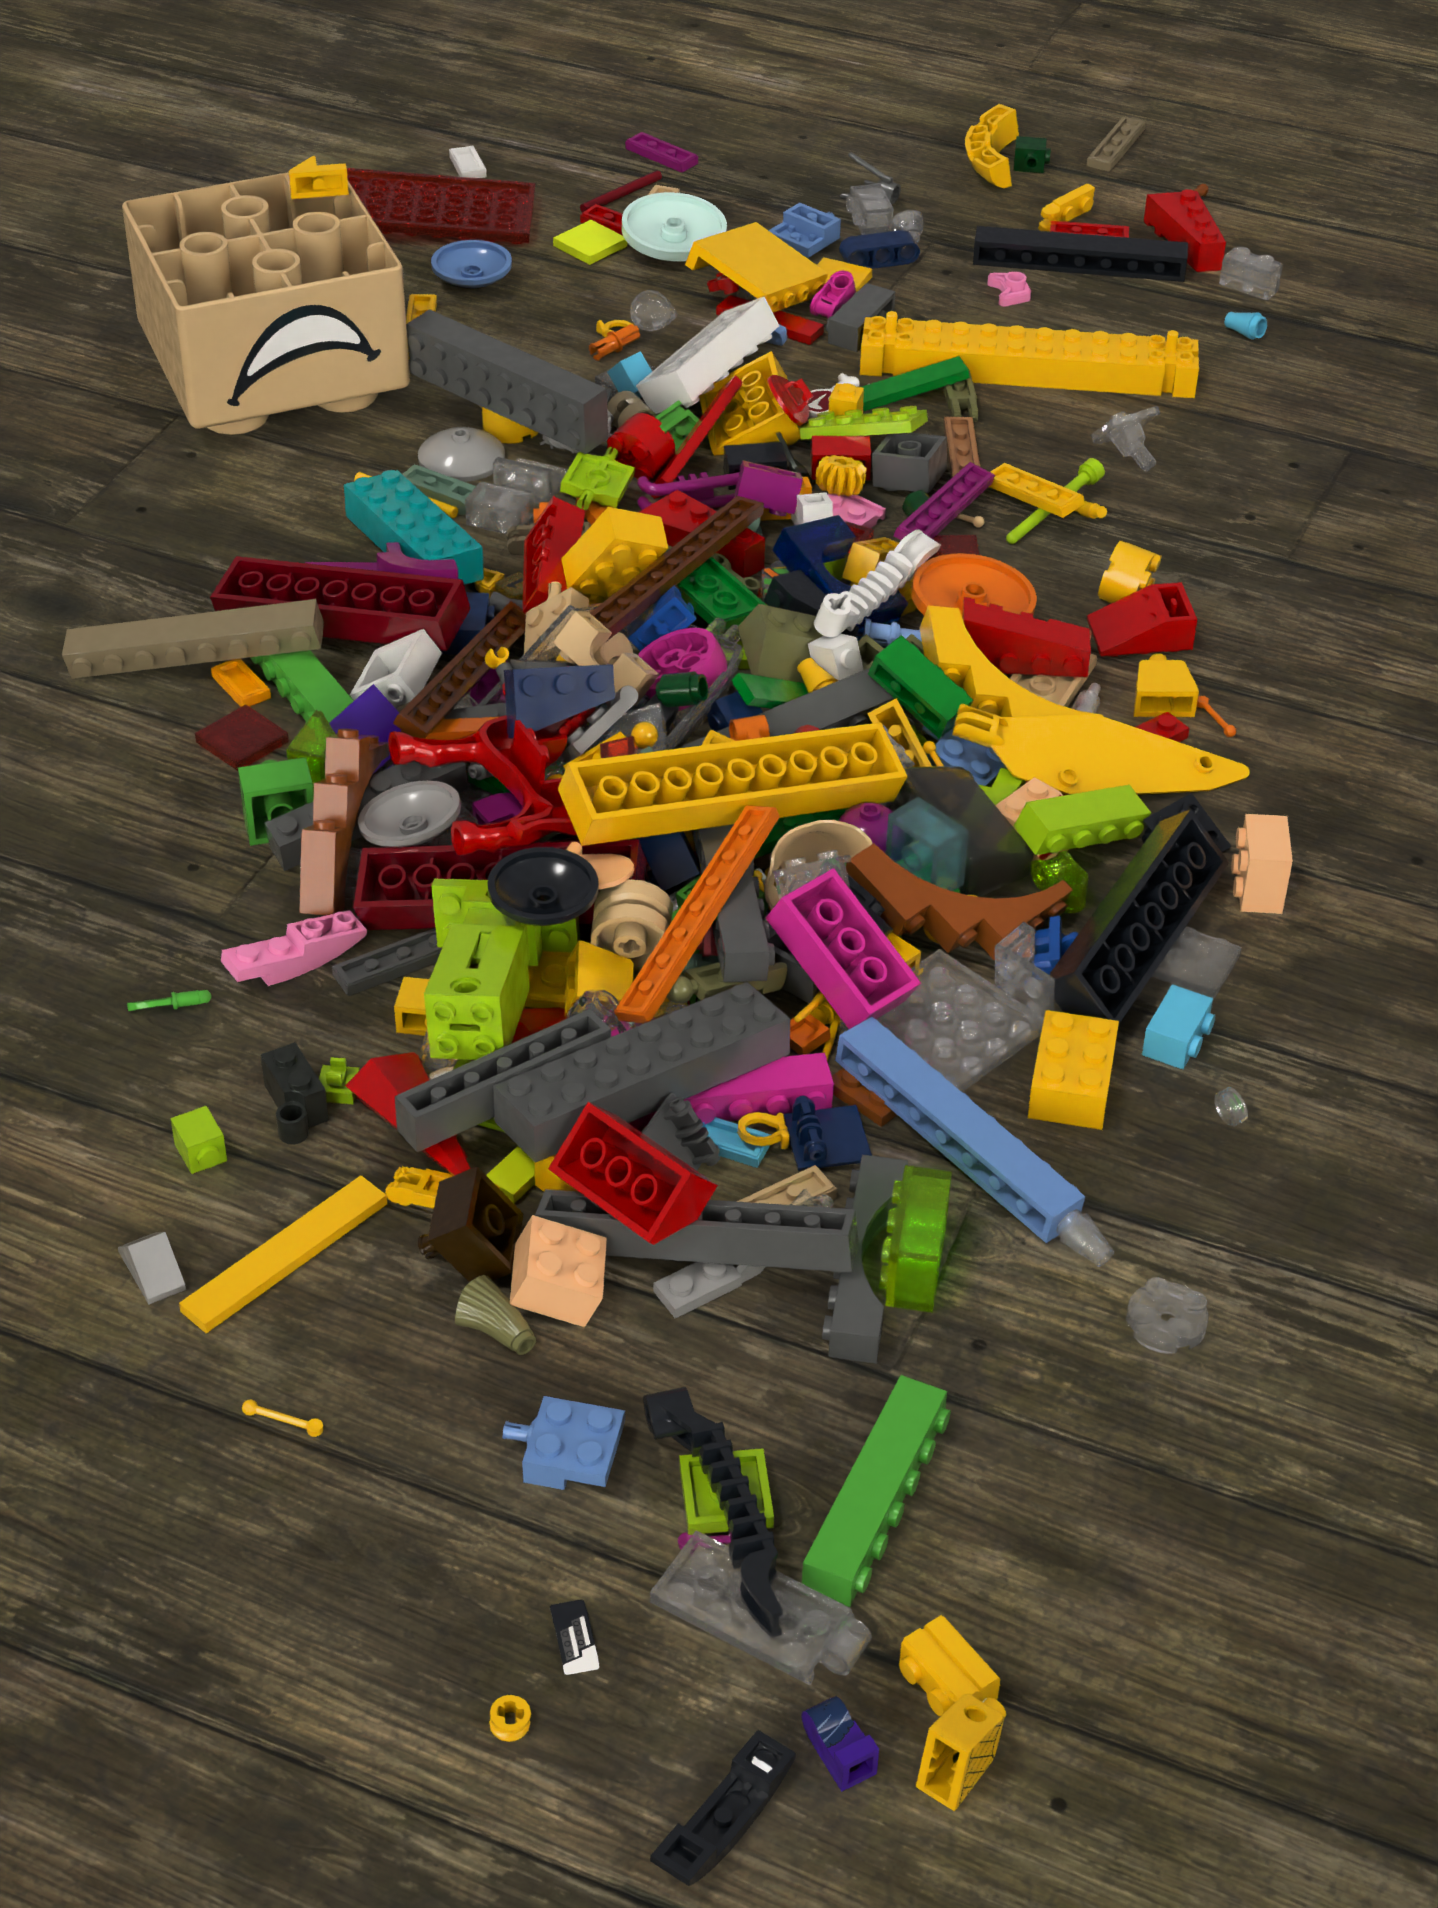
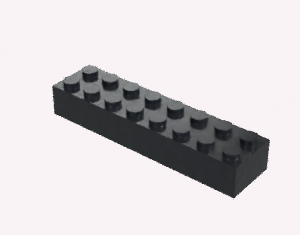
M1191 809L1158 823L1043 982L1044 987L1063 1012L1115 1020L1120 1023L1228 866V860Z

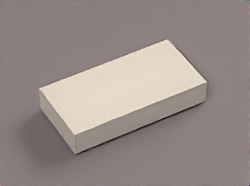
M474 146L449 149L450 159L462 181L487 177L486 168Z

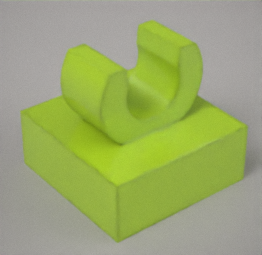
M331 1057L330 1065L322 1066L319 1080L325 1088L327 1103L354 1105L356 1096L345 1085L358 1073L360 1068L347 1067L346 1058Z

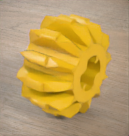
M843 455L822 457L816 469V484L822 491H828L829 494L845 495L848 497L858 495L866 481V467L862 462L854 460L852 457L847 458Z

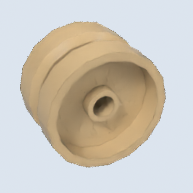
M630 879L617 886L601 889L594 904L591 944L631 959L634 963L633 971L641 970L672 922L673 904L668 894L654 884Z

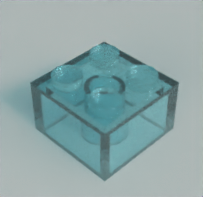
M917 797L888 814L886 855L915 876L943 889L954 891L964 884L969 831L934 806Z

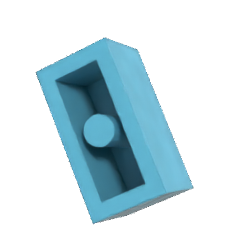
M1172 984L1146 1028L1142 1055L1183 1070L1190 1057H1197L1203 1041L1202 1035H1209L1215 1022V1014L1211 1013L1213 998Z

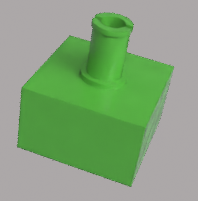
M306 757L285 761L266 760L258 765L238 768L244 821L250 846L269 843L265 822L313 802V784Z

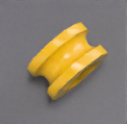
M506 1695L498 1698L492 1704L489 1725L490 1731L496 1738L507 1742L517 1741L529 1731L531 1710L526 1700L519 1696ZM505 1713H515V1724L505 1723Z

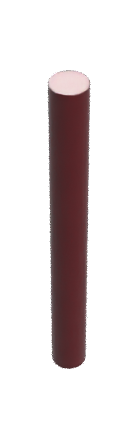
M659 170L649 173L582 203L580 210L583 213L595 204L604 206L661 180L662 174Z

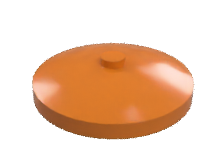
M946 554L926 561L916 570L911 587L912 600L923 615H925L927 607L930 605L959 608L962 616L964 597L975 599L976 604L988 607L990 603L1003 606L1004 611L1020 614L1021 611L1034 614L1037 602L1033 585L1021 572L1004 562L976 554Z

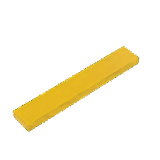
M360 1175L179 1302L180 1312L207 1334L388 1204L387 1195Z

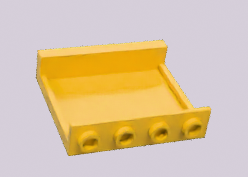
M757 222L694 241L685 263L691 270L709 265L713 266L757 299L765 297L772 312L813 299L815 294L825 285L829 274Z

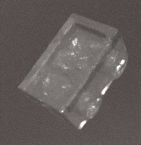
M832 850L816 854L818 861L806 863L805 857L784 861L785 868L773 871L779 900L833 868L850 889L845 863L852 862L851 856H839L838 850Z

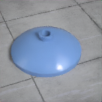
M463 240L439 248L431 258V267L435 275L444 282L462 288H480L493 284L507 275L512 267V257L507 249L496 243L483 240Z

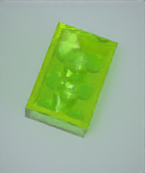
M905 1165L902 1181H894L892 1204H898V1207L889 1209L887 1233H893V1235L884 1238L881 1262L888 1263V1266L882 1265L879 1289L886 1290L885 1306L933 1313L947 1227L952 1171Z

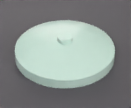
M664 192L643 196L630 203L622 216V234L627 243L642 254L666 261H686L694 241L727 231L726 218L715 205L702 198L684 193Z

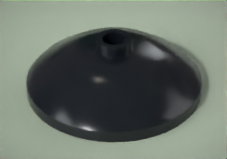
M553 847L523 849L504 857L493 867L487 882L489 898L498 911L517 922L534 926L557 925L575 919L593 905L599 889L597 873L586 859L571 851Z

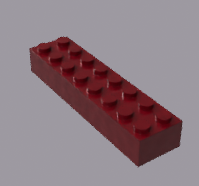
M240 556L234 558L210 596L215 611L316 599L324 621L322 637L389 644L424 629L436 646L443 651L449 649L471 609L462 579Z
M639 839L582 846V854H616L631 859L635 870L633 876L629 879L645 881L646 860ZM580 841L538 842L529 845L499 849L495 853L476 851L471 855H458L453 845L362 848L353 908L359 921L367 930L436 928L431 887L434 878L488 880L493 867L504 857L514 852L534 847H553L566 850L572 842H578L580 845L581 843ZM595 902L586 912L579 916V924H592Z

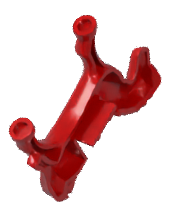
M504 682V684L502 685V690H503V695H504V697H505V682ZM596 707L535 732L532 728H526L520 720H515L513 738H508L506 715L486 721L475 733L454 740L423 739L413 737L404 732L393 731L390 732L388 739L391 760L395 765H407L415 761L429 768H434L451 763L470 762L483 765L487 771L495 776L522 805L521 812L513 818L500 822L476 824L462 820L453 822L451 827V839L454 850L458 855H471L476 851L495 853L499 849L510 846L529 845L556 831L577 835L558 791L562 778L545 780V768L554 763L563 753L568 736L578 727L583 728L588 724L587 718L595 711Z

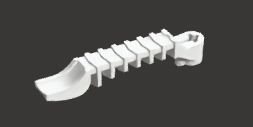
M919 529L905 536L894 551L890 550L885 561H880L875 571L871 570L866 578H861L858 585L854 584L849 592L845 591L841 594L831 593L824 597L814 620L815 629L826 637H836L845 629L852 631L857 623H862L865 616L869 617L874 609L877 610L882 602L885 603L890 595L894 596L899 588L902 589L906 582L913 578L916 570L940 549L941 544L925 535Z

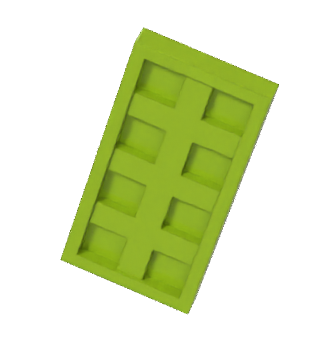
M917 406L901 407L898 412H889V408H877L868 414H862V410L856 409L845 411V415L835 416L834 411L818 413V417L808 419L809 422L799 429L801 440L812 439V436H867L912 433L926 423L928 418L927 410H917Z

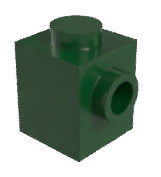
M1017 136L1013 171L1044 173V164L1050 163L1051 148H1046L1047 138Z

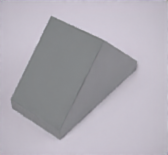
M155 1232L118 1247L123 1261L148 1305L186 1290L166 1232Z

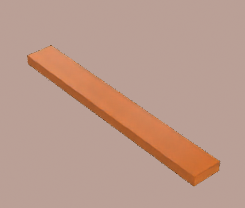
M746 805L614 1010L619 1021L644 1024L652 1020L778 821L780 815L776 807Z

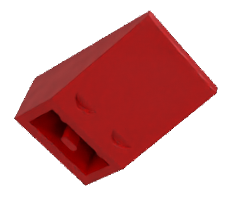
M1182 582L1151 584L1087 615V622L1100 656H1118L1193 650L1197 617Z

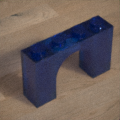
M839 515L783 528L772 551L789 572L801 570L825 595L849 592L852 587L833 577L823 564L845 558L856 538ZM897 590L894 596L890 595L885 603L882 602L877 610L874 609L869 617L865 616L862 623L856 624L860 628L857 635L863 634L866 618L871 619L873 623L891 625L892 622H898L908 605V602L899 590Z

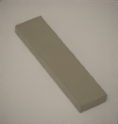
M1123 116L1087 158V166L1110 172L1144 132L1146 122Z

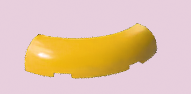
M1002 104L996 105L980 116V122L975 126H971L965 137V148L973 169L986 181L1001 188L1012 186L1009 159L999 152L1019 136L1015 109Z

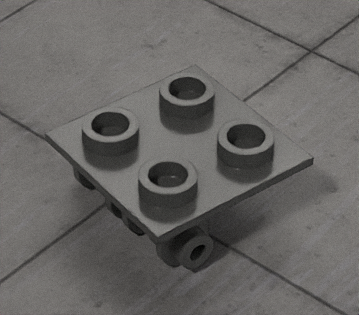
M673 1092L670 1093L642 1133L695 1170H698L702 1163H706L707 1166H713L720 1160L718 1155L720 1149L714 1144L711 1137H707L709 1132L705 1127H702L703 1122L697 1117L691 1103L684 1101L682 1097L676 1098Z

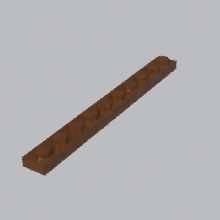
M736 496L590 612V614L612 632L609 637L611 639L659 600L672 586H676L764 514V503Z
M510 601L399 712L393 724L400 728L401 732L425 739L492 669L485 662L487 652L493 649L495 656L498 657L497 651L500 647H505L509 651L525 634L526 614L522 612L523 609Z

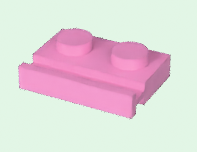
M828 494L833 502V525L858 537L875 526L878 519H885L886 508L859 495L848 497L845 495Z

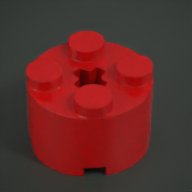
M637 413L623 423L608 438L607 448L612 447V451L614 448L617 449L618 456L615 459L616 461L635 467L634 477L637 480L639 477L645 476L650 481L674 456L675 443L670 432L668 431L665 434L659 427L662 423L657 418L646 413Z

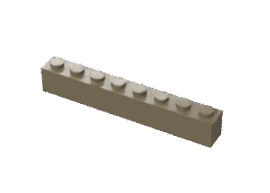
M312 599L67 629L62 657L71 678L74 679L321 649L324 621L317 600Z

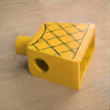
M963 1694L929 1728L916 1788L955 1811L995 1757L1003 1722L1006 1717L1003 1705L994 1698H985L983 1701H980L970 1694ZM959 1752L958 1760L954 1763L953 1757Z

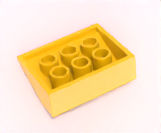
M772 351L734 370L726 378L714 382L715 387L711 391L699 395L702 413L704 414L719 391L735 375L743 381V385L708 432L709 443L714 456L724 455V446L780 442L776 435L778 432L781 433L787 446L793 445L801 439L799 429L801 426L795 424L783 411L768 384L767 379L771 375H778L788 380L787 375Z

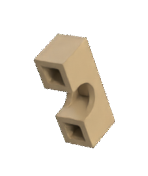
M575 611L553 643L561 650L559 653L561 657L573 665H607L603 650L612 632L589 612ZM622 653L613 664L615 693L624 686L634 687L638 692V700L633 706H637L660 674L637 654Z

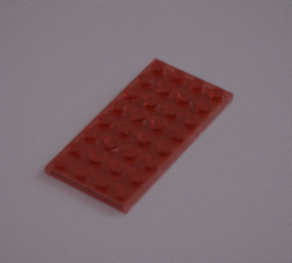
M347 168V180L383 234L395 232L405 233L409 236L420 234L431 235L435 238L457 237L461 240L507 241L512 244L529 243L535 183Z

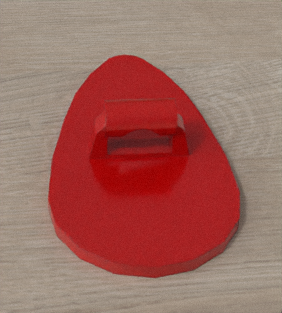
M778 375L768 377L767 380L772 394L787 416L799 426L806 423L809 417L808 404L814 396L803 379L790 382Z

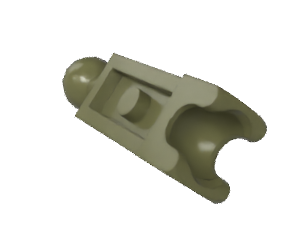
M779 962L769 966L767 981L745 982H748L762 994L778 991L785 983L787 964ZM720 963L686 970L684 976L680 975L667 998L674 1004H684L691 999L693 994L700 1000H703L745 982H723Z

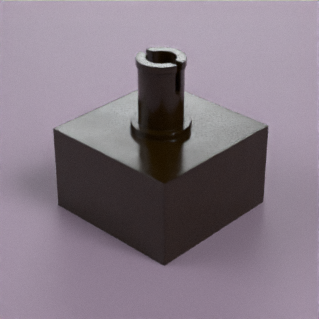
M476 1166L439 1182L430 1230L428 1234L419 1236L418 1247L426 1259H432L441 1254L468 1282L482 1275H486L494 1281L512 1274L515 1243L520 1236L524 1214Z

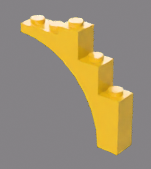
M928 605L919 627L924 656L934 665L939 666L947 677L967 692L973 699L971 707L1000 717L1096 714L1055 704L1018 685L997 669L975 645L964 625L959 608Z

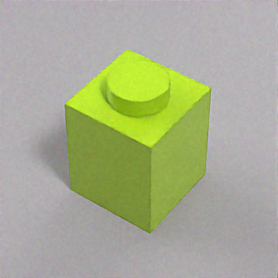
M207 1106L170 1118L174 1144L191 1174L227 1162L224 1135Z

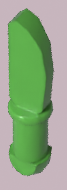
M208 990L172 992V997L127 1003L128 1011L173 1005L174 1010H177L178 1007L208 1003L212 996Z

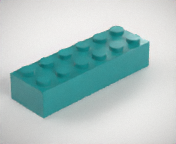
M387 470L377 476L361 477L354 482L344 484L346 517L383 552H387L386 543L399 542L401 552L411 558L422 560L455 559L458 568V579H462L464 585L484 579L483 547L398 470Z

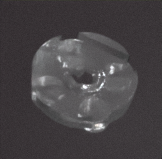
M1159 1277L1151 1278L1146 1281L1144 1287L1139 1288L1131 1296L1126 1315L1127 1325L1129 1326L1130 1324V1327L1134 1330L1133 1337L1150 1350L1170 1354L1177 1353V1348L1190 1345L1189 1349H1192L1203 1340L1206 1334L1209 1319L1206 1308L1207 1300L1202 1293L1193 1291L1181 1284L1167 1282ZM1163 1313L1171 1314L1175 1317H1171L1168 1321L1161 1319Z

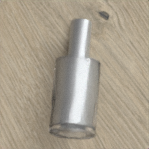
M1092 683L1088 690L1080 692L1071 709L1096 713L1101 702L1098 696L1101 690L1100 685Z

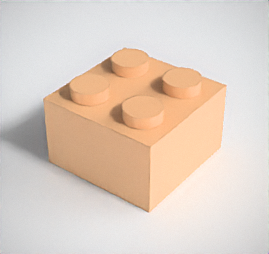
M1245 814L1243 828L1238 827L1236 832V848H1239V854L1232 855L1231 873L1237 875L1234 878L1233 895L1234 897H1239L1241 912L1283 914L1293 862L1288 817Z
M532 1215L515 1243L510 1305L585 1327L603 1299L607 1238Z

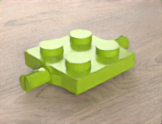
M612 447L607 448L604 456L578 452L561 481L560 492L580 498L577 501V506L582 509L584 505L583 510H587L592 501L602 506L617 508L634 477L635 467L616 461L615 459L618 456L616 448L613 451Z

